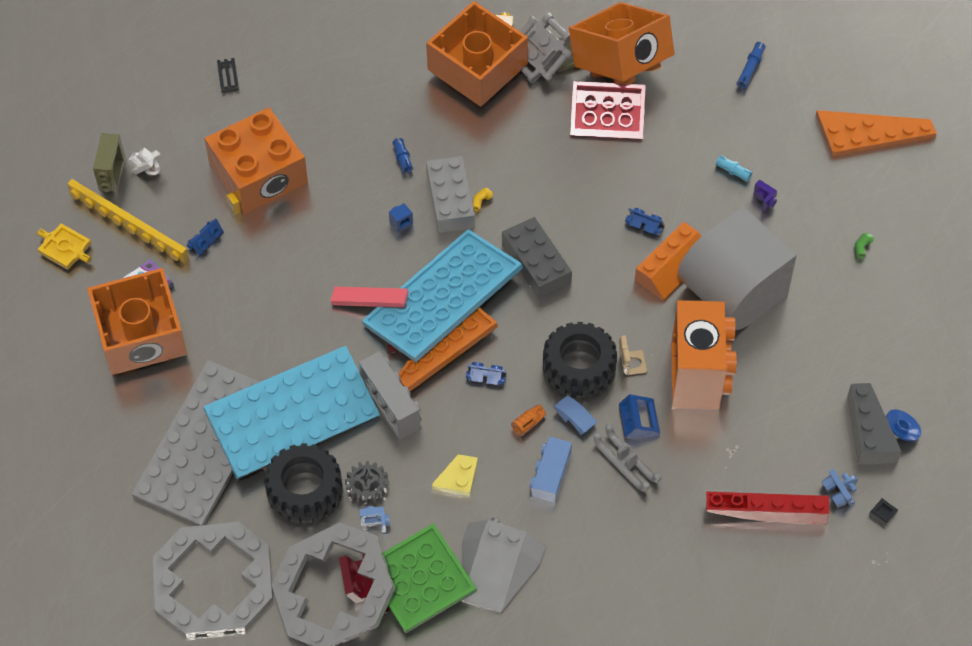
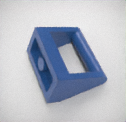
M629 394L619 403L625 438L636 439L660 435L653 398ZM647 406L651 428L641 425L638 407Z

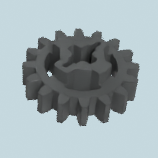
M366 461V465H362L359 462L358 468L352 466V472H347V479H345L346 491L350 493L351 498L357 497L358 503L363 499L365 504H368L370 499L375 503L376 497L382 499V492L387 493V486H389L388 474L384 472L383 466L377 468L376 462L370 465L369 461Z

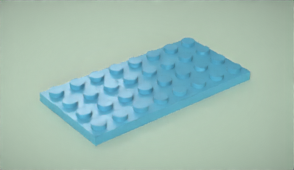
M468 229L400 287L408 289L409 292L405 308L377 307L362 320L363 326L414 362H417L523 269L522 263Z
M346 346L203 406V410L236 479L267 467L269 463L271 464L272 457L274 455L279 456V451L284 448L288 450L290 449L289 446L295 444L297 447L301 446V443H307V446L316 445L380 416Z

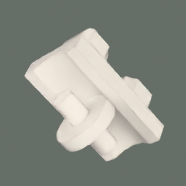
M145 147L139 153H132L128 159V162L134 166L132 172L135 175L143 171L150 176L158 174L160 166L154 158L158 157L160 153L157 150L150 152Z

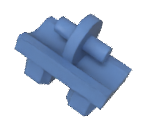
M834 468L828 471L830 475L822 481V484L827 492L836 487L840 490V492L831 497L836 506L839 508L847 503L849 506L855 504L847 489L850 488L852 492L857 490L855 486L858 482L857 477H849L847 473H844L842 475L844 481L842 482Z

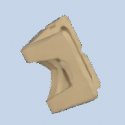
M622 335L619 339V351L624 374L647 373L643 351H629L626 335ZM630 359H639L641 361L639 367L629 369Z

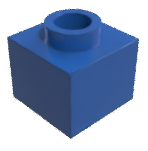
M403 203L389 211V221L396 231L399 232L413 224V213Z

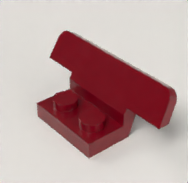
M347 555L339 557L346 596L355 603L365 601L373 581L357 573L363 560L355 562ZM388 606L385 610L384 615H387L390 611V608Z

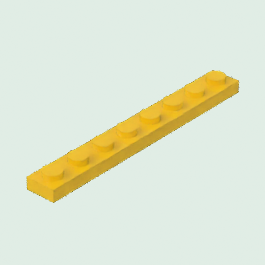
M71 179L67 183L70 191L69 194L75 200L79 199L88 208H94L103 217L107 216L116 225L125 227L128 232L138 235L144 242L153 244L160 252H166L175 261L179 260L185 264L189 260L187 248L77 181Z

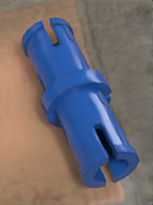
M396 138L392 142L396 151V159L400 163L402 172L406 173L405 168H407L409 173L413 170L409 159L410 153L406 150L403 138H399L400 143Z

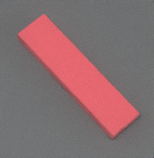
M335 286L330 301L332 305L405 308L409 292L408 289Z

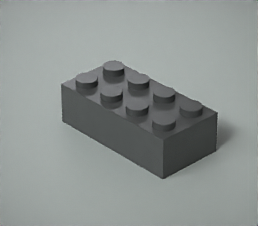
M535 217L502 231L503 247L509 256L522 263L523 269L520 272L538 299L571 284V269Z

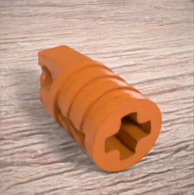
M536 405L512 421L511 426L516 434L523 436L541 421L546 412L541 405Z

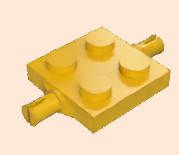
M62 223L50 233L42 228L38 230L37 235L44 238L43 244L37 249L39 254L67 270L79 259L89 264V261L91 262L92 257L84 253L91 245L90 239Z

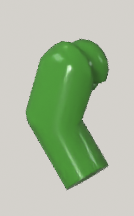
M863 233L855 242L856 256L859 259L866 257L865 246L870 245L874 241L873 236L869 233Z

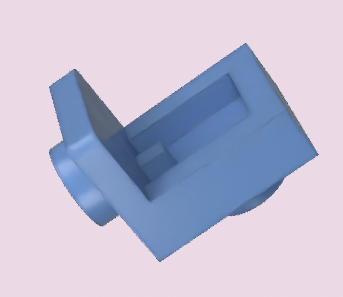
M368 506L364 509H359L361 525L381 523L382 533H386V526H390L389 514L384 513V507Z

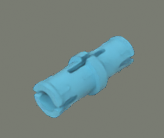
M720 155L715 164L729 172V175H735L745 182H748L753 174L752 171L740 166L738 162H733Z

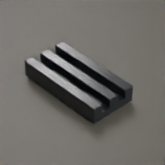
M231 58V61L224 59V62L217 60L221 91L239 89L235 59ZM231 65H232L233 77H234V84H235V85H232V86H231V80H230V74H229V67H228V66H231ZM224 66L228 85L225 87L222 74V67Z

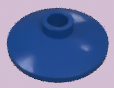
M897 409L890 410L886 414L888 423L897 437L911 442L920 438V425L911 415Z

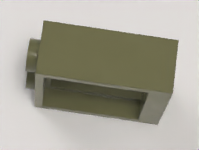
M101 133L93 171L98 189L105 192H117L125 159L120 134Z

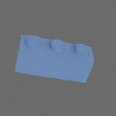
M549 437L547 444L543 443L541 449L543 457L542 460L537 461L535 467L537 474L536 477H532L529 486L532 489V497L555 503L572 452L571 442Z

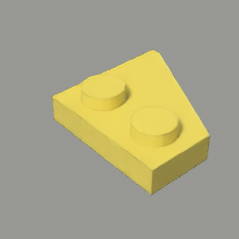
M458 454L433 482L432 490L470 496L478 458Z

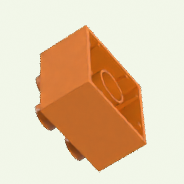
M475 1L469 4L426 43L428 70L480 107L528 64V37Z

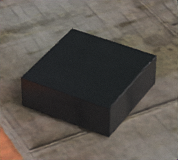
M881 498L869 515L886 527L897 514L898 509Z

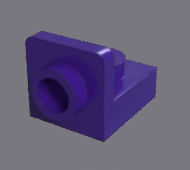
M759 179L755 183L753 195L763 201L762 211L766 212L769 208L772 209L775 206L777 190Z

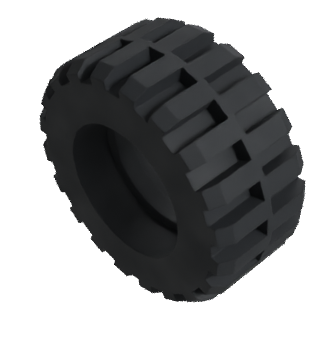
M571 322L567 323L566 327L560 326L556 328V332L553 331L544 344L543 373H545L547 382H551V387L555 390L559 389L561 394H570V397L576 398V396L587 398L589 394L594 396L599 394V390L604 391L607 385L611 384L616 372L617 351L615 342L611 341L612 337L609 333H604V329L601 327H594L592 323L587 325L583 324V322H577V324ZM573 351H585L593 355L597 362L589 368L577 369L567 365L562 358Z
M301 443V446L297 447L294 444L289 446L290 449L285 450V448L280 450L279 456L274 455L272 457L271 464L267 465L266 474L264 475L266 495L271 508H274V512L278 516L283 515V519L287 521L294 519V523L299 524L301 521L312 523L313 519L319 521L323 519L324 514L329 515L333 512L332 506L337 507L339 504L343 486L339 464L336 463V458L331 454L329 455L328 450L324 448L320 450L319 446L314 444L307 446V443ZM299 473H313L322 479L320 486L308 494H295L285 488L287 481Z

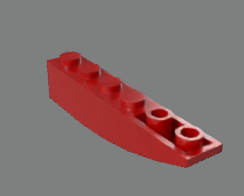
M706 491V511L764 522L827 525L829 518V496Z

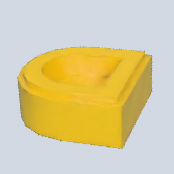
M231 192L225 195L235 215L241 213L240 202L235 194Z

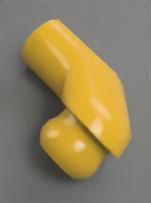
M483 188L474 195L472 205L475 212L480 211L484 199L490 200L492 198L493 192L489 188Z

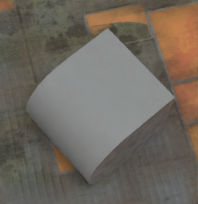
M742 206L707 231L693 244L680 263L678 278L702 301L725 302V317H735V330H740L752 324L788 297L797 255L751 212Z

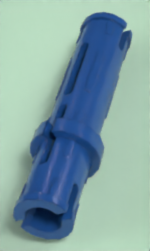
M756 42L752 52L749 53L748 61L736 83L738 87L744 82L741 88H747L757 64L761 62V56L766 49L764 43L759 48L761 42Z

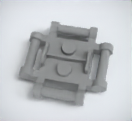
M550 13L543 17L541 23L531 15L528 18L529 21L520 32L528 37V62L536 70L531 72L525 66L521 72L533 84L541 75L548 81H551L555 72L573 54L566 47L570 42L569 31L562 28ZM549 25L562 36L561 40L547 29Z

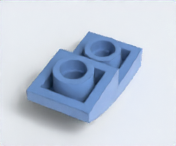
M568 395L553 407L565 422L569 420L580 435L597 423L582 405Z

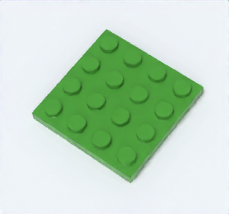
M434 523L382 553L389 569V575L395 586L388 607L405 634L477 591V588Z

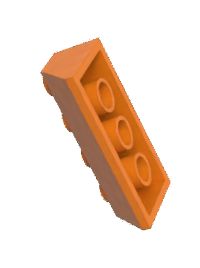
M683 222L636 267L635 281L664 302L683 283L678 278V268L686 253L701 237L700 233Z

